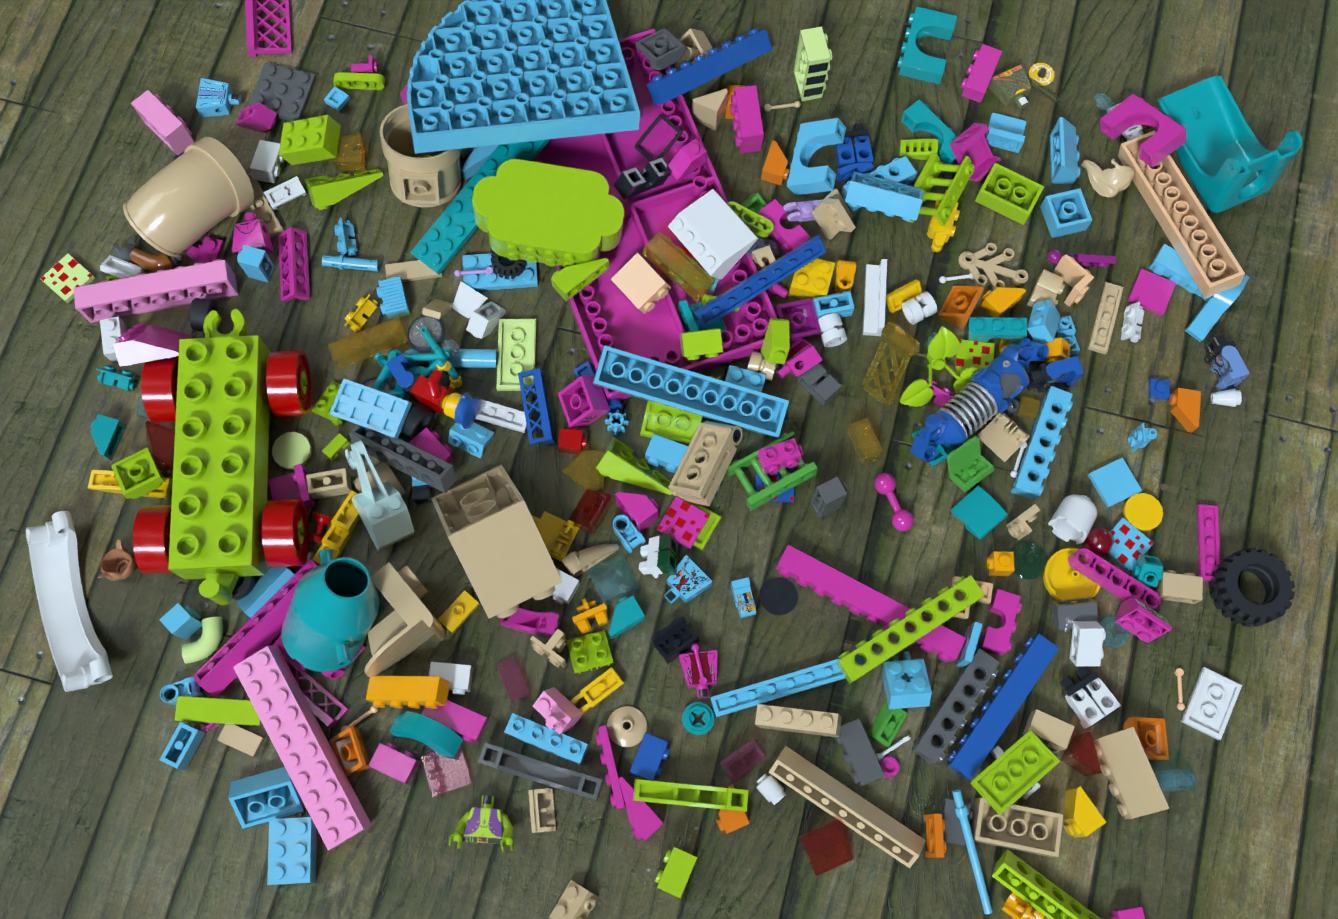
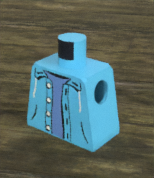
M201 78L196 109L201 117L229 115L232 105H241V94H233L228 83Z

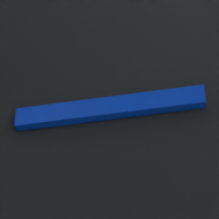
M816 235L694 311L701 328L705 329L826 253L821 237Z

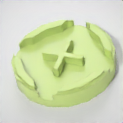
M287 432L275 441L272 447V455L279 466L287 470H294L295 465L302 464L304 466L308 459H310L312 447L308 439L302 434Z

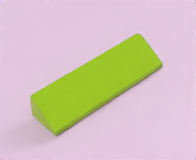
M177 697L175 721L260 726L261 720L250 700Z

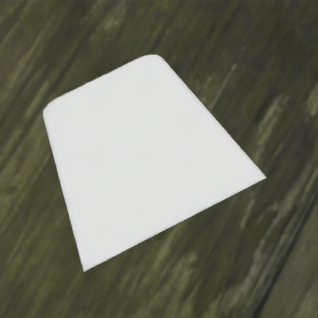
M460 282L452 308L466 318H470L472 312L478 309L488 298Z

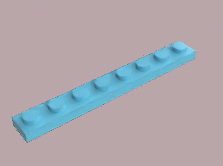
M860 655L855 656V662L859 665H864V658ZM840 659L710 697L715 716L717 718L757 706V704H763L846 679L836 664Z

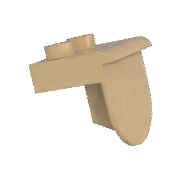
M388 562L371 576L374 585L395 610L368 632L371 654L373 656L364 669L368 677L377 676L392 668L432 635L435 634L441 641L445 638V629L421 601V598L428 593L427 589L407 565L397 572Z

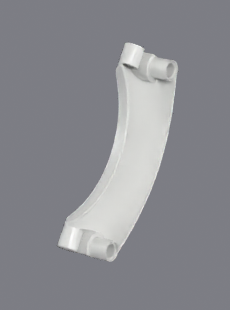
M59 511L52 515L53 521L46 522L42 526L27 527L26 538L45 633L65 692L85 689L91 685L101 684L111 679L113 675L107 652L97 638L87 611L79 571L77 537L71 513L69 511Z

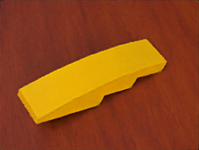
M91 471L88 489L123 494L113 471ZM164 478L159 488L143 496L170 499L173 479Z
M351 490L332 519V525L321 540L322 545L312 559L316 565H321L319 551L331 549L333 560L337 559L343 551L361 518L352 502V497L358 493Z

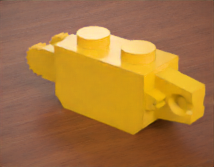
M936 201L933 208L938 209L941 201ZM956 203L945 226H941L936 216L931 215L927 235L933 239L931 246L933 252H940L944 243L948 242L949 237L954 236L956 226H953V223L957 221L960 210H957L958 203Z

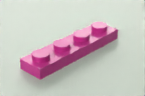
M605 725L598 727L599 732L595 733L597 744L603 747L604 753H600L602 765H607L608 773H605L607 786L611 785L613 793L609 794L611 804L616 806L617 810L625 808Z

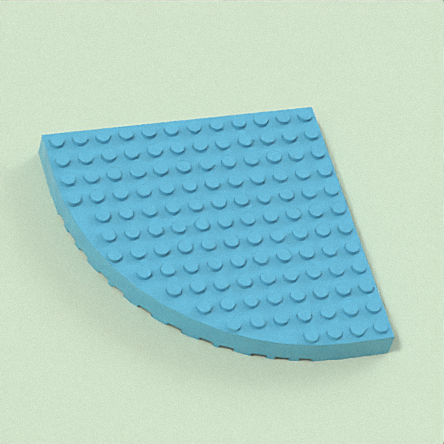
M466 0L458 5L456 11L446 14L438 26H434L431 29L426 41L421 43V48L417 51L413 59V66L410 69L407 102L415 153L639 130L640 110L606 0Z

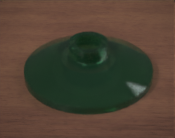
M1023 541L1011 548L1009 552L1014 554L1013 573L1017 577L1032 580L1043 574L1047 557L1039 545ZM1026 556L1032 557V562L1027 561Z

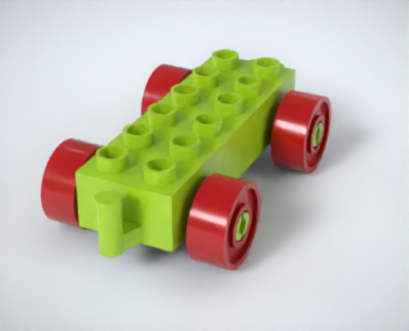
M237 309L231 312L234 328L230 333L221 334L218 332L217 327L221 322V317L217 311H210L203 325L205 338L180 339L179 356L145 362L141 378L143 404L150 421L153 423H176L172 505L141 507L138 510L133 525V551L137 566L143 574L175 573L185 580L205 579L199 585L200 594L219 605H227L231 602L232 592L239 577L265 575V558L268 565L272 568L304 566L309 552V539H307L309 535V522L303 500L298 498L267 501L269 410L271 407L276 417L305 416L309 414L312 403V379L309 361L303 350L270 352L259 335L248 336L247 321Z

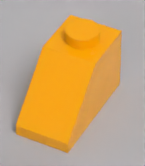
M997 287L993 292L989 290L982 297L984 301L981 307L990 316L1000 318L1022 299L1026 290L1024 288Z

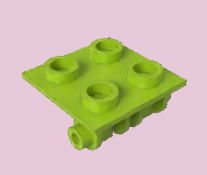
M332 381L312 409V412L331 420L334 425L339 426L344 420L329 413L341 384Z
M605 630L566 640L574 673L581 674V672L589 671L588 669L593 671L592 668L596 667L598 669L599 666H610L613 663Z

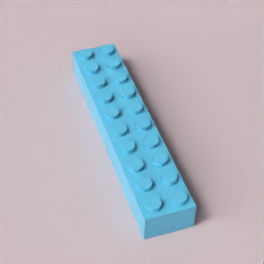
M604 346L593 380V385L725 424L739 426L742 429L773 438H779L789 403L788 400L608 346Z

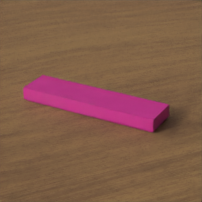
M1198 504L1196 512L1199 577H1203V581L1210 582L1214 580V576H1211L1212 572L1218 568L1217 565L1220 563L1218 505Z

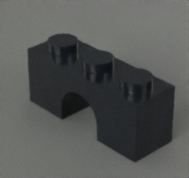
M659 158L649 162L640 172L636 167L622 172L614 183V187L624 200L663 185L672 171L663 158Z

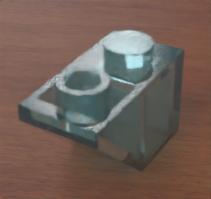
M1192 769L1154 772L1163 793L1195 790L1196 778L1192 773Z

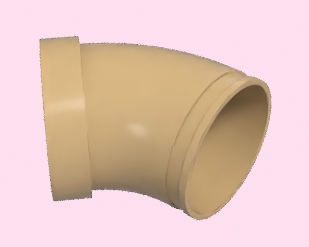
M203 137L188 146L183 155L169 163L144 183L124 203L123 211L130 225L147 243L166 255L180 257L185 253V250L189 249L219 222L228 216H237L251 207L254 202V192L247 173L234 154L218 140L212 137Z

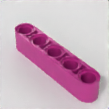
M1082 548L1068 557V563L1071 568L1077 570L1080 574L1121 600L1125 601L1133 596L1151 609L1159 607L1161 599L1155 591L1092 551Z

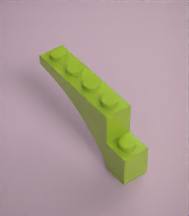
M635 779L633 801L747 812L749 790Z

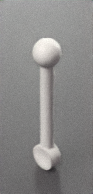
M970 273L953 277L941 276L939 281L945 283L946 281L966 278L974 280Z
M1026 442L1020 447L1014 470L1010 473L1013 478L1018 476L1017 470L1024 449L1028 446Z
M910 735L882 753H876L877 760L881 761L883 756L910 740Z

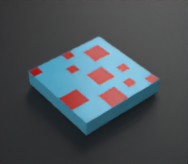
M1121 518L1111 530L1115 542L1107 555L1127 572H1130L1133 565L1137 563L1139 554L1144 555L1154 543L1127 520Z
M974 622L966 628L964 635L966 640L959 653L956 666L963 668L972 662L982 629L981 623Z

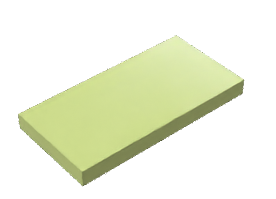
M499 319L497 391H521L518 373L535 369L536 319ZM534 376L523 377L524 384L530 387L534 382Z

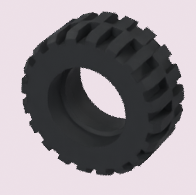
M1255 548L1239 550L1224 558L1217 565L1218 568L1211 574V576H1214V580L1209 582V588L1213 589V592L1210 593L1211 599H1215L1216 604L1214 605L1217 610L1221 609L1223 611L1222 615L1225 618L1231 617V622L1235 624L1241 623L1242 626L1246 627L1252 625L1254 627L1261 626L1283 616L1292 605L1290 600L1294 599L1295 592L1292 591L1295 584L1294 581L1290 580L1292 574L1290 570L1287 571L1284 566L1286 564L1283 561L1279 562L1277 556L1273 553L1268 555L1266 550L1259 549L1256 551ZM1241 571L1251 572L1262 581L1265 588V599L1261 605L1251 603L1241 594L1238 588V576Z

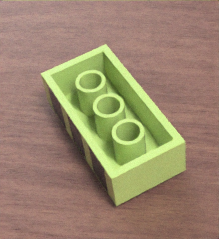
M822 27L800 30L794 75L801 101L822 98L823 91L826 90L825 81L828 80L827 72L830 70L829 62L832 60V52L827 47L828 38L827 34L823 33Z

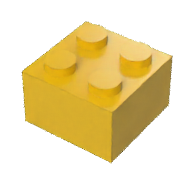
M816 258L794 272L789 296L803 300L812 299V301L814 298L827 296L835 263Z

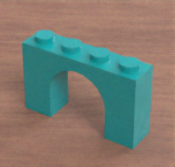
M916 6L915 12L910 14L908 23L911 24V28L907 27L905 38H908L907 42H903L901 49L904 55L903 57L900 56L897 65L900 68L899 75L940 84L946 60L922 53L918 49L916 41L925 36L950 40L957 16Z

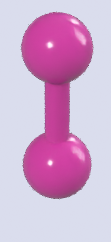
M889 473L879 474L874 481V486L877 492L887 496L895 512L892 516L894 528L899 531L909 530L913 526L914 518L909 511L901 509L893 492L896 487L895 478Z

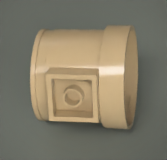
M408 104L391 111L381 123L380 138L382 151L388 163L390 186L393 193L402 203L416 207H435L450 201L461 187L460 154L462 149L415 153L410 129ZM430 153L431 156L427 158H415Z

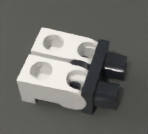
M1082 666L1074 672L1080 680L1079 683L1075 684L1070 675L1059 681L1064 691L1061 695L1074 710L1084 729L1121 706L1102 680L1098 678V674L1096 672L1092 674L1086 666Z

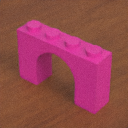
M1134 94L1100 119L1101 132L1113 140L1135 125H1149L1155 128L1157 132L1139 146V159L1152 168L1186 142V129L1183 125L1177 124L1168 115H1164L1156 107L1149 105L1143 98H1139Z

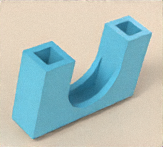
M839 118L800 124L793 160L790 165L789 178L787 179V187L795 195L833 191L836 179L834 171L828 165L809 168L808 163L813 153L819 148L843 143L846 126Z

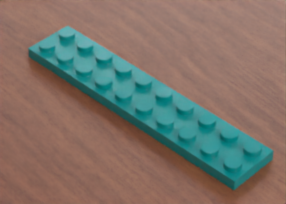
M550 139L498 145L410 252L412 256L440 275L478 228L475 223L472 205L473 191L476 184L485 177L496 176L499 166L507 160L533 161Z

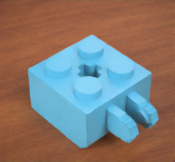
M906 651L903 654L902 661H899L898 655L895 654L891 657L892 661L883 663L882 680L889 709L926 707L930 705L932 691L924 659L911 660L909 651Z

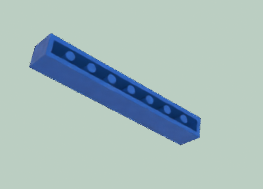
M758 28L749 30L748 35H739L735 37L734 42L727 41L721 44L722 47L719 49L716 47L708 50V54L705 56L701 54L694 57L695 61L683 62L680 64V68H671L666 71L667 74L664 76L662 74L654 76L652 81L647 83L653 104H664L772 50L766 29L758 30Z
M1038 634L1034 637H1029L1024 644L1027 647L1023 653L1020 652L1013 661L1016 663L1012 669L1009 668L1003 675L1005 680L1002 685L998 684L993 690L992 694L994 697L991 701L987 700L981 708L983 713L979 718L975 717L970 724L972 729L969 734L965 733L958 742L961 744L957 751L953 750L947 758L950 761L947 767L966 781L973 778L1058 651L1059 647L1042 635Z

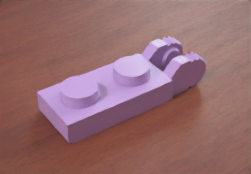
M822 200L790 202L783 208L787 212L795 211L787 217L791 222L815 220L811 212Z

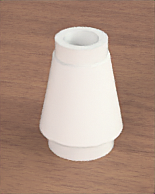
M1235 388L1211 393V404L1231 407L1241 404V391Z

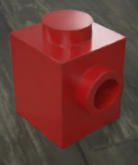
M570 427L569 429L560 428L559 452L582 455V449H586L587 437H584L583 431L575 427Z

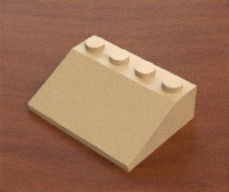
M1134 727L1092 740V750L1099 757L1101 771L1104 776H1107L1110 783V792L1116 797L1118 811L1125 819H1133L1169 809Z

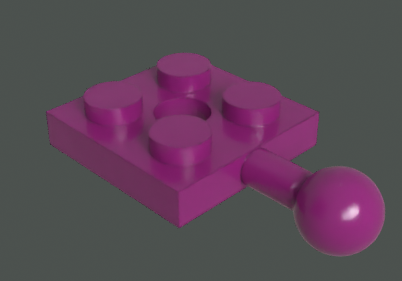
M1054 249L1048 253L1047 259L1051 264H1058L1065 254ZM1066 254L1069 257H1073L1080 266H1090V263H1092V267H1109V264H1115L1116 256Z

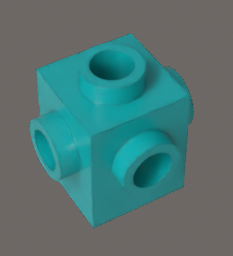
M1139 554L1137 563L1132 567V576L1147 587H1157L1158 581L1163 577V565L1159 557Z

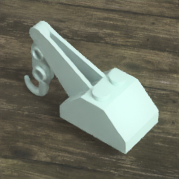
M360 440L351 444V451L346 449L345 456L351 469H357L362 493L352 497V502L379 551L412 536L415 531L408 509L400 493L389 481L381 482L363 442ZM364 462L376 487L371 488Z

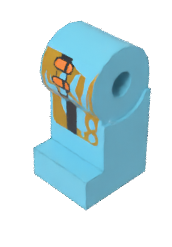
M749 577L731 581L730 586L740 618L756 615Z

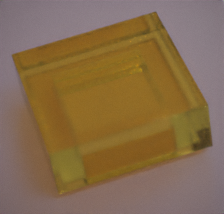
M1022 396L1017 416L1036 420L1041 401Z

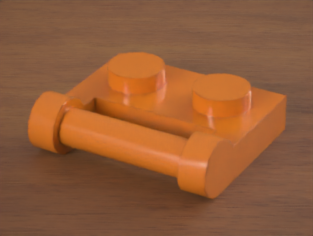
M942 814L923 815V821L926 822L927 839L925 858H944L946 842L943 840L945 821L942 819Z

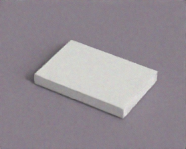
M1203 667L1181 722L1217 740H1221L1242 685Z

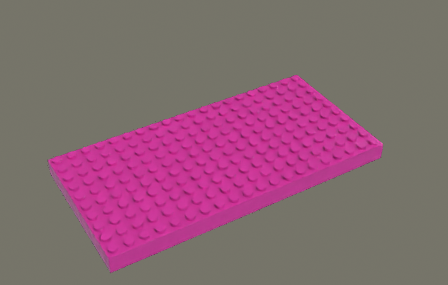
M651 29L618 40L640 110L639 130L550 139L533 162L594 171L601 174L608 182V195L616 197L624 208L623 229L619 244L610 251H600L598 260L607 258L610 268L568 300L595 371L597 370L603 347L608 346L691 372L701 373L750 356L752 351L761 352L770 318H778L765 290L741 305L738 312L732 311L722 317L726 330L721 331L723 352H720L718 357L707 358L704 354L699 355L700 359L688 360L687 357L682 356L679 333L687 332L679 313V302L687 300L688 305L702 302L703 295L708 293L679 284V282L670 281L665 277L667 272L678 275L682 273L672 270L669 267L671 263L664 260L666 247L671 245L685 247L668 225L681 211L712 189L726 203L728 201L708 154L705 164L678 182L670 174L663 185L624 200L614 187V183L622 172L635 167L640 172L650 162L634 146L659 115H664L682 131L681 136L662 157L667 165H669L682 147L695 138L705 149L683 95L664 104H653L647 83L651 82L654 76L666 75V71L671 69V67L668 66L662 70L651 68L650 61L636 47V42L655 33V30ZM661 118L638 147L653 160H656L678 132ZM749 250L723 279L719 280L712 296H720L758 272ZM637 253L671 287L668 294L660 299L651 311L645 314L611 280ZM693 255L691 256L690 263H686V265L706 271ZM555 265L557 271L564 268L563 266ZM602 387L607 400L618 398L621 401L632 397L631 395Z

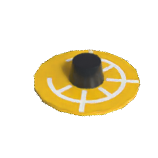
M1045 63L1034 64L1029 70V77L1038 82L1039 86L1049 85L1055 77L1053 69Z

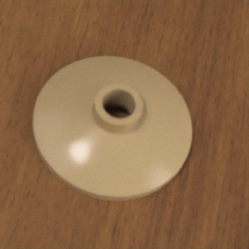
M630 706L620 707L610 715L607 722V732L615 744L621 747H633L643 740L647 732V721L640 710ZM629 722L631 724L630 729H624L623 724Z

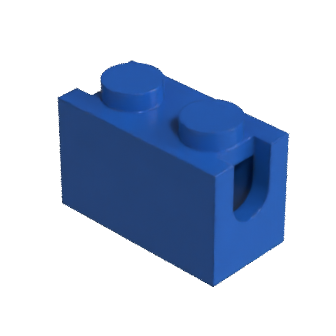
M645 733L630 773L649 781H654V778L659 779L662 767L659 765L662 759L666 760L670 748L667 747L668 742Z

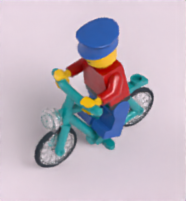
M425 315L418 317L410 324L407 330V340L410 346L417 351L426 352L433 350L434 353H401L399 350H392L388 354V360L381 353H377L375 359L383 367L378 377L369 378L361 384L403 400H407L409 395L417 403L455 419L456 423L462 424L464 429H468L472 425L482 404L481 399H473L468 392L463 395L454 393L456 391L455 388L461 387L462 379L449 362V358L460 352L458 349L459 345L452 339L449 341L445 339L442 348H440L439 345L445 336V326L440 319ZM435 360L427 368H424L422 366L413 367L410 364V362H408ZM442 371H447L450 375L451 384L446 388L438 384L443 375ZM392 375L397 380L394 390L389 382Z

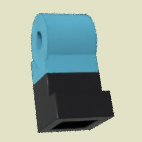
M412 477V498L415 504L433 502L431 499L433 498L431 486Z

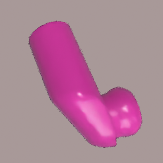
M776 283L768 288L766 293L768 296L778 294L785 299L789 294V290Z

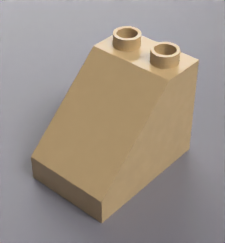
M502 465L449 489L446 493L443 492L431 498L445 532L489 619L496 615L498 618L511 616L519 609L518 604L532 597L535 600L547 598L554 593L555 586L562 583L524 499Z

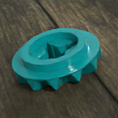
M692 703L684 710L682 722L685 729L691 734L704 735L713 727L714 713L704 703ZM704 712L702 721L705 725L699 722L697 724L692 725L694 723L693 721L695 720V718L691 713L699 716Z

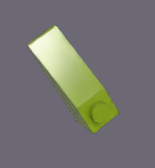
M603 258L558 270L552 275V286L567 302L610 268L609 260Z

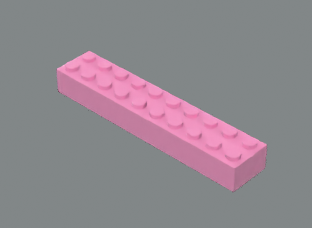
M278 645L266 646L235 665L233 668L327 849H333L371 827L372 824L317 719L312 713Z

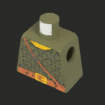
M1021 64L992 77L988 87L1005 106L1016 103L1020 109H1024L1029 105L1026 98L1031 91V85Z

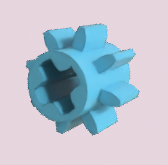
M619 410L613 414L609 412V419H605V424L609 425L607 431L612 430L615 432V435L620 431L624 433V426L629 425V421L625 420L626 414L621 415Z

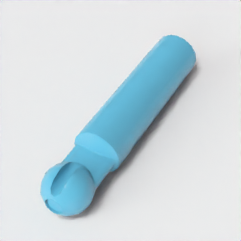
M409 349V350H407L405 353H420V352L417 351V350H415V349ZM452 349L454 352L451 353L452 356L449 358L453 368H497L498 352L497 349ZM435 360L408 362H410V364L414 367L420 364V362H428L429 365H431Z

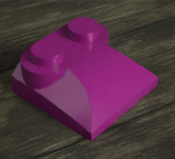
M812 299L776 305L775 313L777 318L789 321L790 343H794L800 338L821 334Z

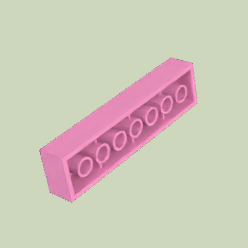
M220 259L204 264L196 263L188 267L179 266L172 270H158L156 273H142L129 278L121 277L113 281L105 280L97 284H83L80 287L74 288L75 309L90 323L114 317L120 318L189 305L194 298L215 300L238 295L236 275L227 262Z

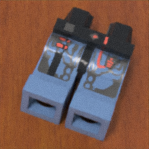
M1222 334L1214 337L1211 340L1212 343L1204 347L1208 354L1204 361L1206 364L1209 363L1210 370L1215 373L1219 381L1216 385L1218 392L1235 388L1250 374L1238 350L1235 348L1234 340L1228 342L1225 335Z

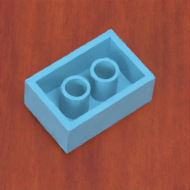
M312 818L269 819L267 885L316 882L317 828Z

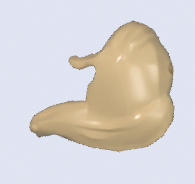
M1115 159L1111 160L1115 168L1102 170L1090 160H1084L1081 166L1087 170L1093 189L1099 195L1107 198H1112L1118 192L1128 188L1135 174L1132 167L1121 166L1115 162Z

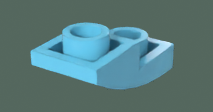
M1071 316L1059 318L1055 338L1062 337L1070 344V355H1076L1080 351L1075 338L1076 329Z

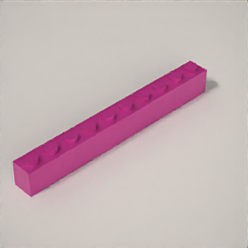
M790 545L785 549L776 567L780 575L789 578V576L794 578L797 584L803 587H811L814 589V593L830 597L833 603L842 606V604L847 606L848 610L853 614H862L867 617L866 620L870 623L883 625L885 630L890 628L889 623L897 618L901 621L906 617L905 613L911 610ZM921 615V617H922V619H923L924 621H926V622H929V621H930L929 618H927V617ZM906 623L905 629L908 632H914L913 625ZM940 625L915 641V643L920 645L923 651L928 653L932 651L939 655V659L949 663V661L953 662L957 659L966 638Z

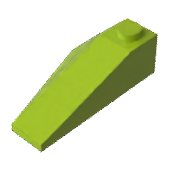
M379 169L354 172L353 176L340 173L336 178L324 175L304 179L312 205L319 210H323L381 178L383 172Z
M612 438L596 466L600 474L618 481L672 495L673 492L668 488L671 483L670 480L659 471H652L646 460H639L633 455L634 451L618 439Z

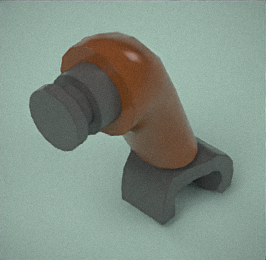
M132 238L127 239L129 246L119 247L118 244L113 243V250L117 258L129 263H136L153 273H156L158 270H172L177 265V262H183L181 256L172 257L164 253L153 255L144 252L136 247Z

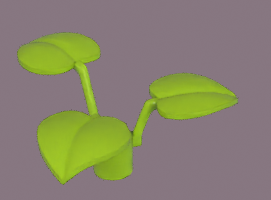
M941 326L936 336L928 345L926 356L930 363L927 365L929 369L928 384L924 379L912 382L903 392L900 398L901 404L919 407L931 400L933 396V390L930 388L932 385V369L941 370L945 367L958 379L953 384V388L957 393L963 390L964 386H967L972 380V375L979 370L976 367H969L964 369L960 376H958L947 365L945 357L955 356L960 347L957 337L949 329Z

